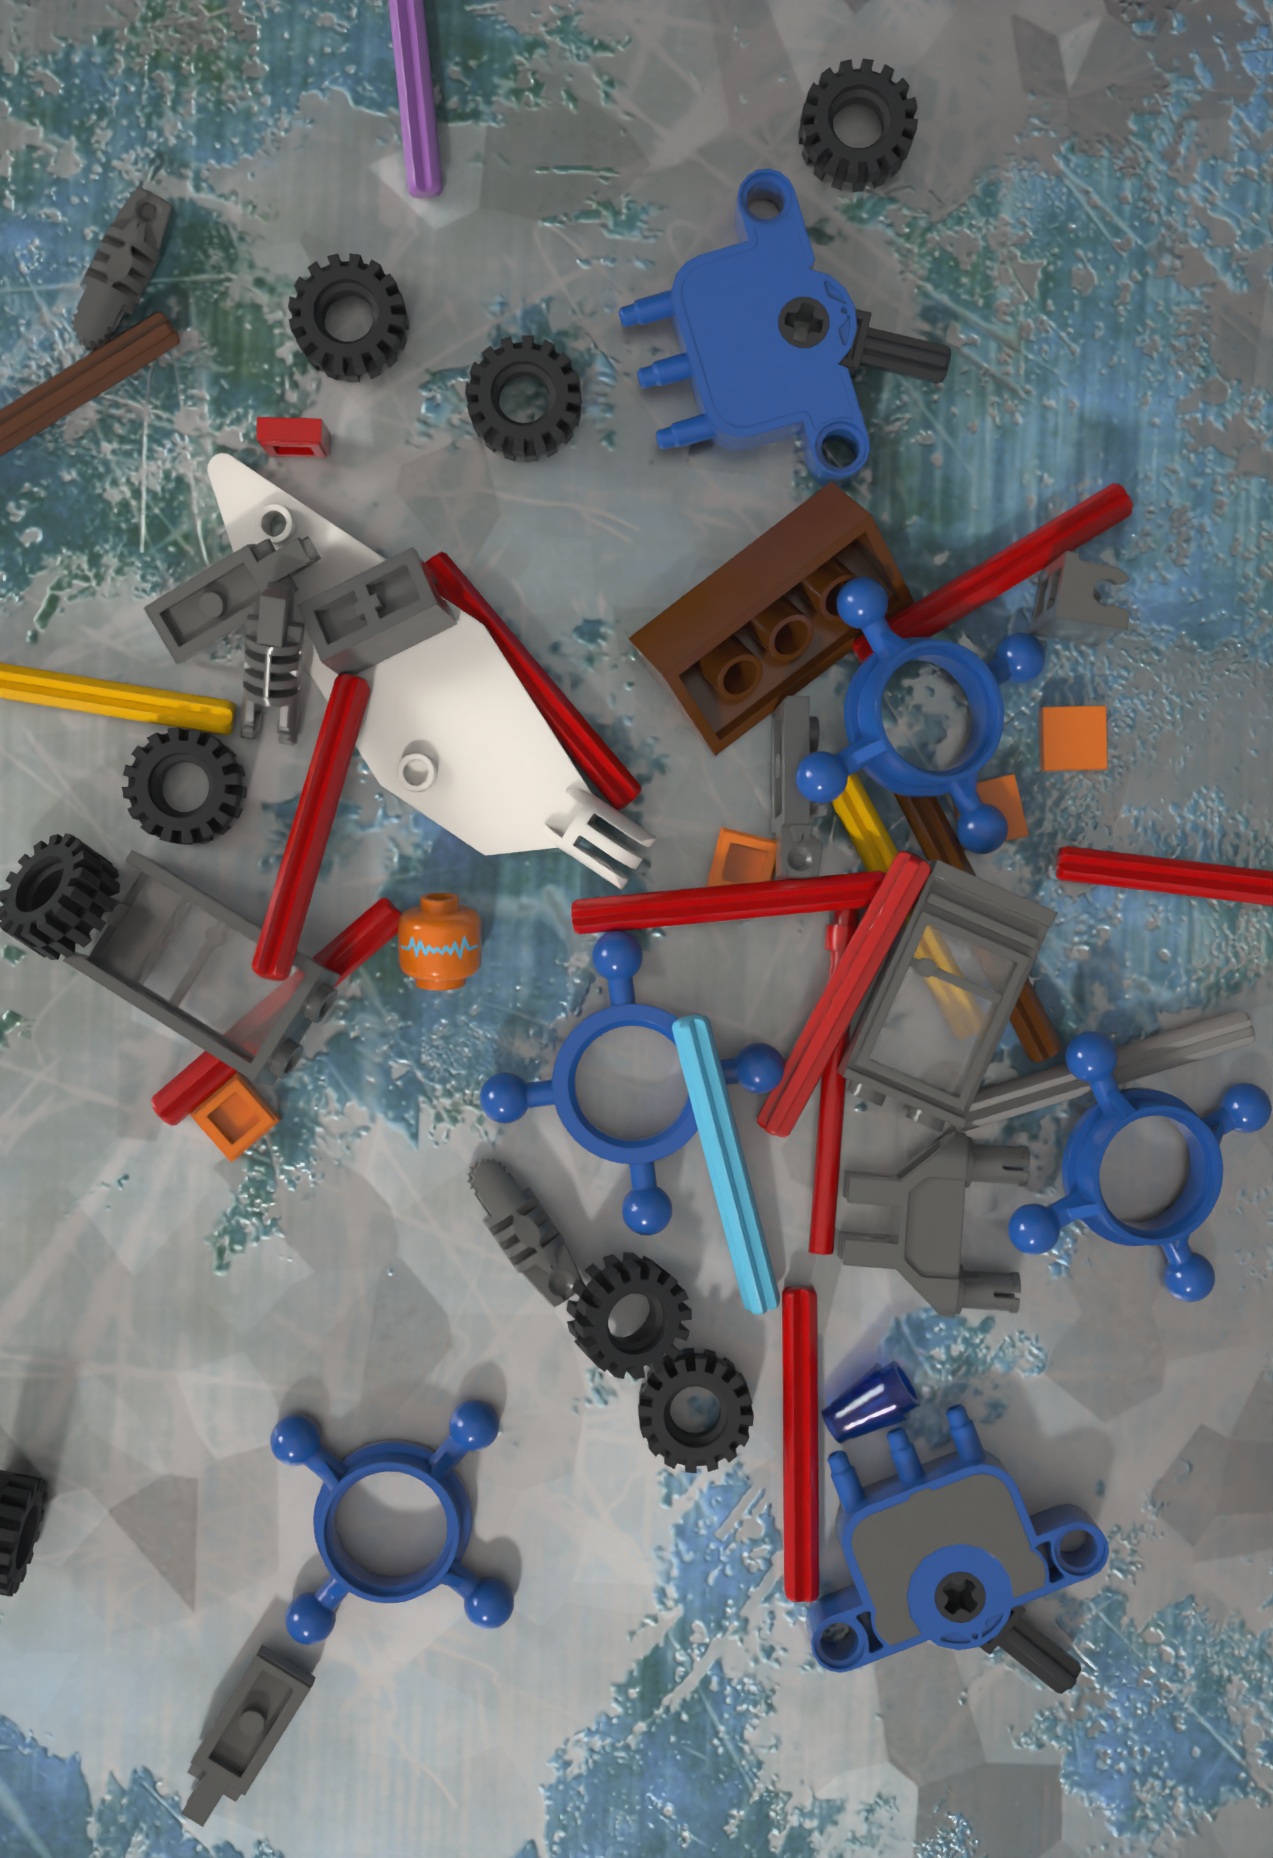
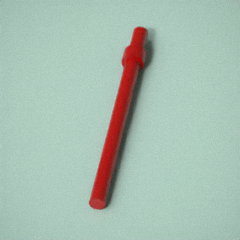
M859 908L834 910L833 924H826L824 949L831 950L829 979L858 927ZM851 1022L821 1076L808 1252L813 1254L831 1255L834 1251L847 1079L840 1075L837 1069L849 1043Z

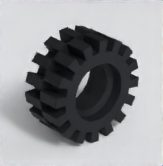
M863 58L860 69H853L852 59L841 61L838 72L835 74L831 67L821 73L818 85L813 82L807 93L806 102L803 105L798 131L799 144L804 145L802 157L806 165L812 161L814 162L815 169L813 174L820 181L827 174L834 178L831 187L841 191L844 182L853 183L852 192H864L866 183L872 182L875 189L885 183L888 174L894 177L901 169L904 159L907 158L917 131L918 119H914L918 106L915 97L907 99L909 84L904 78L894 83L891 79L895 69L884 64L881 73L872 71L874 62L872 59ZM860 104L872 109L879 117L882 126V133L879 139L872 145L864 148H853L844 144L837 137L833 127V119L842 108L848 105Z
M349 253V261H341L339 254L327 256L329 265L321 268L316 261L307 267L311 276L307 280L299 276L295 282L294 287L297 291L296 298L290 296L288 309L292 314V318L288 319L291 331L309 363L317 370L323 369L327 377L338 380L339 375L346 376L348 382H360L359 375L368 373L370 379L381 375L379 367L386 363L391 368L397 361L395 355L397 349L399 348L404 351L407 343L405 329H409V318L402 294L391 274L386 275L382 266L371 259L368 265L363 262L361 255ZM344 296H356L364 299L370 304L374 313L373 323L368 333L355 341L338 340L329 334L325 326V316L328 308L334 301Z
M522 335V342L512 343L511 336L500 339L502 347L493 350L491 346L487 347L482 352L483 360L480 364L474 361L469 371L471 379L470 383H466L465 395L467 399L466 406L477 436L483 438L487 448L494 453L496 450L503 452L505 459L515 461L516 456L525 457L526 462L537 461L536 456L543 453L550 457L557 453V446L562 442L567 445L573 437L572 431L574 427L578 426L580 422L582 396L577 370L573 371L570 358L564 352L561 355L555 351V344L544 340L543 345L534 342V336ZM522 376L539 380L549 393V404L544 414L538 419L527 423L511 420L503 413L499 405L500 394L504 386L512 379Z
M179 727L167 729L168 733L160 734L156 732L147 737L149 743L145 747L137 746L131 755L136 757L132 766L125 765L123 776L129 777L128 787H122L123 798L130 800L132 807L127 810L132 819L139 820L142 824L140 828L149 835H155L160 838L159 840L184 845L204 844L213 841L212 837L217 834L224 835L232 828L229 823L233 818L239 819L243 808L239 807L242 797H247V787L243 786L242 777L246 775L243 766L238 764L234 758L237 755L230 747L222 744L221 740L191 728L190 730H184ZM183 762H192L200 766L209 781V792L205 801L198 808L188 812H179L170 807L162 793V782L167 771Z
M65 833L64 837L59 834L50 836L48 845L43 841L34 845L35 855L29 857L27 854H24L20 858L18 863L22 868L17 874L10 871L5 880L11 884L10 888L0 891V902L4 904L0 907V928L42 957H47L50 960H59L60 954L66 958L74 955L76 943L83 948L92 941L89 935L92 929L95 928L100 932L107 922L101 919L104 912L113 913L117 902L112 900L110 896L120 893V883L115 880L120 875L118 869L112 866L113 863L72 834Z
M623 1252V1261L619 1260L614 1254L602 1257L606 1268L600 1270L592 1263L584 1270L592 1278L591 1281L585 1285L576 1280L572 1287V1290L579 1296V1300H568L566 1311L574 1318V1320L567 1321L569 1332L576 1338L574 1342L602 1371L608 1370L614 1377L624 1379L627 1371L634 1379L645 1378L644 1366L646 1365L656 1374L665 1368L659 1359L664 1353L675 1360L681 1352L673 1345L675 1338L687 1342L690 1330L681 1323L684 1320H692V1309L684 1303V1301L689 1299L685 1289L677 1284L678 1281L646 1256H643L641 1259L635 1253ZM636 1293L646 1296L650 1309L644 1324L636 1332L626 1337H618L611 1334L608 1318L613 1307L629 1294Z
M684 1348V1354L677 1356L675 1360L668 1355L664 1356L663 1365L665 1368L656 1374L650 1369L647 1373L645 1384H641L638 1404L640 1430L642 1437H646L649 1450L655 1457L658 1454L663 1456L665 1465L675 1469L677 1464L684 1465L686 1473H697V1466H707V1470L710 1472L719 1469L718 1462L725 1458L730 1463L737 1457L736 1449L739 1445L745 1447L750 1438L749 1426H753V1403L746 1380L741 1372L738 1373L736 1371L734 1363L725 1357L722 1360L716 1356L715 1351L705 1349L703 1354L695 1353L694 1348ZM689 1387H702L711 1391L720 1403V1413L716 1422L709 1429L698 1433L687 1432L679 1428L670 1414L671 1404L675 1396Z
M0 1470V1595L12 1597L13 1593L16 1594L19 1590L20 1582H23L26 1577L27 1564H31L34 1555L33 1547L35 1542H38L40 1535L38 1528L43 1520L45 1511L42 1507L46 1501V1492H44L46 1483L43 1481V1478Z

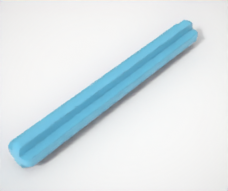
M700 1013L687 1015L673 1022L672 1031L743 1305L755 1315L764 1314L779 1306L780 1295L711 1023L707 1016H703Z

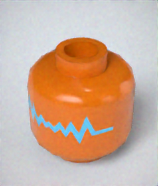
M439 892L420 896V905L405 910L398 919V956L401 970L405 975L414 978L415 985L421 989L442 991L463 987L466 984V978L474 975L482 963V922L478 913L470 907L460 905L459 896L456 894Z

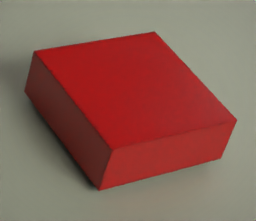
M257 417L256 440L270 457L326 458L327 455H330V431L322 418Z

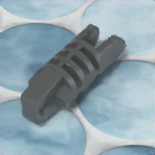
M141 187L135 189L107 228L80 283V286L85 291L76 307L78 312L73 314L74 320L71 323L74 325L72 330L76 332V339H79V344L84 345L86 350L92 349L94 351L110 341L111 335H115L125 313H134L161 258L160 254L172 218L173 206L163 198Z
M268 582L266 589L263 590L260 596L259 615L248 614L241 716L242 738L255 739L262 725L263 714L261 708L263 705L280 707L277 725L279 743L292 746L297 744L305 623L293 621V585Z
M480 1159V1162H474V1166L469 1167L470 1172L467 1173L469 1180L467 1182L471 1184L470 1189L473 1188L475 1190L474 1195L488 1214L483 1218V1223L516 1271L521 1273L551 1306L556 1307L576 1294L572 1290L576 1280L584 1284L565 1244V1239L531 1189L521 1190L511 1173H506V1167H503L500 1161L497 1163L495 1159H485V1161Z

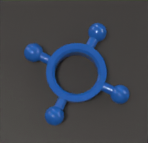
M856 577L849 580L838 593L836 601L837 611L846 624L853 628L862 629L873 653L858 667L846 693L844 723L849 746L836 754L818 751L802 759L795 775L799 792L806 799L814 803H829L837 799L844 792L848 776L863 768L874 781L899 795L928 798L949 793L960 813L956 830L961 844L967 850L976 854H988L996 851L1006 840L1008 823L1004 814L997 807L982 802L976 790L978 770L993 756L1003 732L1004 704L999 685L1007 680L1013 683H1027L1034 680L1045 666L1046 653L1043 645L1036 637L1030 634L1014 633L1000 642L995 652V659L985 664L971 650L954 642L925 637L902 639L892 632L884 617L888 609V596L884 587L878 581L869 577ZM907 661H927L942 667L958 681L969 702L971 731L967 745L959 758L942 771L925 770L906 761L890 743L883 726L881 704L885 687L892 674Z
M611 931L605 933L596 941L592 951V962L596 971L608 981L610 1007L591 1014L570 1032L558 1052L552 1080L526 1083L521 1077L513 1073L502 1072L495 1074L487 1079L481 1088L480 1105L487 1117L503 1124L519 1120L525 1115L528 1108L555 1105L558 1116L567 1132L584 1149L602 1159L620 1164H629L632 1189L623 1200L622 1217L625 1224L633 1232L649 1236L657 1234L666 1228L671 1220L673 1211L669 1196L657 1186L654 1161L667 1157L679 1150L696 1134L698 1128L688 1092L682 1109L671 1123L656 1133L636 1138L616 1136L604 1131L589 1119L579 1103L575 1087L576 1069L584 1051L602 1034L619 1027L641 1026L663 1034L676 1045L672 1026L673 1022L679 1018L661 1008L637 1004L635 1001L633 976L638 972L643 961V951L640 943L633 935L627 932ZM766 1043L749 1044L738 1053L736 1058L720 1060L726 1085L739 1083L741 1087L752 1093L763 1094L772 1091L780 1084L784 1076L785 1065L781 1054L773 1046Z
M1082 1032L1069 1042L1065 1051V1061L1073 1076L1089 1083L1097 1102L1089 1107L1079 1118L1065 1146L1062 1160V1181L1066 1196L1047 1207L1031 1203L1016 1209L1008 1222L1009 1238L1019 1251L1028 1255H1041L1055 1246L1060 1235V1229L1079 1219L1090 1231L1116 1244L1125 1246L1161 1245L1168 1260L1164 1268L1163 1279L1169 1293L1184 1302L1200 1301L1212 1291L1215 1284V1272L1211 1263L1204 1256L1191 1251L1188 1240L1190 1234L1210 1215L1220 1195L1223 1181V1159L1219 1146L1223 1135L1232 1130L1240 1133H1252L1263 1128L1271 1116L1272 1106L1270 1098L1257 1085L1251 1083L1235 1084L1223 1094L1219 1109L1200 1119L1186 1103L1166 1092L1143 1087L1120 1090L1112 1073L1117 1064V1050L1114 1043L1100 1032ZM1164 1116L1177 1126L1188 1147L1190 1168L1186 1185L1178 1200L1162 1215L1146 1222H1122L1109 1210L1101 1193L1099 1174L1104 1153L1113 1137L1129 1123L1143 1117Z
M477 1399L467 1400L459 1404L452 1412L449 1420L450 1435L436 1451L410 1441L384 1440L362 1446L349 1453L341 1461L321 1445L320 1430L309 1417L298 1414L289 1415L275 1425L270 1437V1446L274 1456L281 1463L288 1466L305 1465L324 1481L314 1508L313 1529L318 1550L331 1575L317 1592L303 1593L289 1604L285 1614V1625L289 1635L295 1641L304 1645H315L324 1641L334 1629L336 1607L349 1592L357 1597L376 1603H399L412 1600L431 1591L440 1584H444L464 1599L465 1614L476 1627L491 1630L499 1628L508 1621L514 1609V1597L510 1587L496 1577L479 1578L460 1562L470 1539L472 1508L466 1486L455 1470V1467L469 1451L483 1450L496 1439L500 1427L499 1417L490 1404ZM380 1472H400L421 1480L437 1495L447 1519V1539L439 1554L427 1566L404 1576H382L362 1568L346 1553L337 1532V1509L339 1501L345 1492L364 1477Z

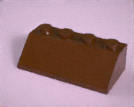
M830 482L628 639L660 687L708 749L716 756L772 713L787 696H794L853 650L852 643L864 633L862 629L853 628L846 624L837 611V596L846 582L856 577H869L878 581L884 587L888 596V609L884 616L886 620L903 611L915 601L872 515L833 482Z

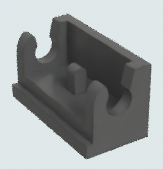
M413 547L297 605L320 661L338 675L345 673L354 676L458 624L451 607L441 598L435 587V584L439 583L432 569L419 557Z
M1066 551L1040 572L1029 634L1098 646L1126 631L1130 611L1114 604H1100L1101 594L1094 587L1100 581H1108L1113 585H1123L1129 581L1128 575L1123 570L1114 566L1079 560L1080 553Z

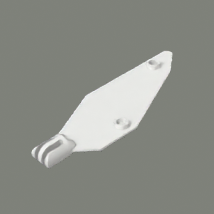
M220 453L209 461L208 475L233 553L248 544H258L265 539H270L275 549L278 550L296 538L300 537L302 540L309 536L320 555L321 560L292 576L299 589L294 593L293 621L304 623L297 606L298 604L387 560L233 456ZM283 514L286 519L285 530L280 535L273 536L270 531L271 521L275 516ZM441 596L451 607L457 620V625L354 675L367 680L371 691L355 746L381 786L483 855L559 848L623 890L629 878L620 870L585 848L580 842L585 838L630 868L637 869L643 857L623 841L594 823L598 816L621 832L648 848H651L657 837L593 795L485 625ZM305 625L302 662L326 700L329 701L334 680L338 674L320 661Z

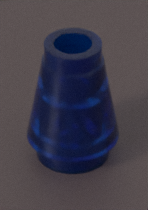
M892 1361L885 1366L876 1363L837 1397L830 1406L821 1410V1414L831 1435L839 1444H842L849 1439H855L910 1420L909 1412L921 1404L914 1386L902 1367L896 1361Z

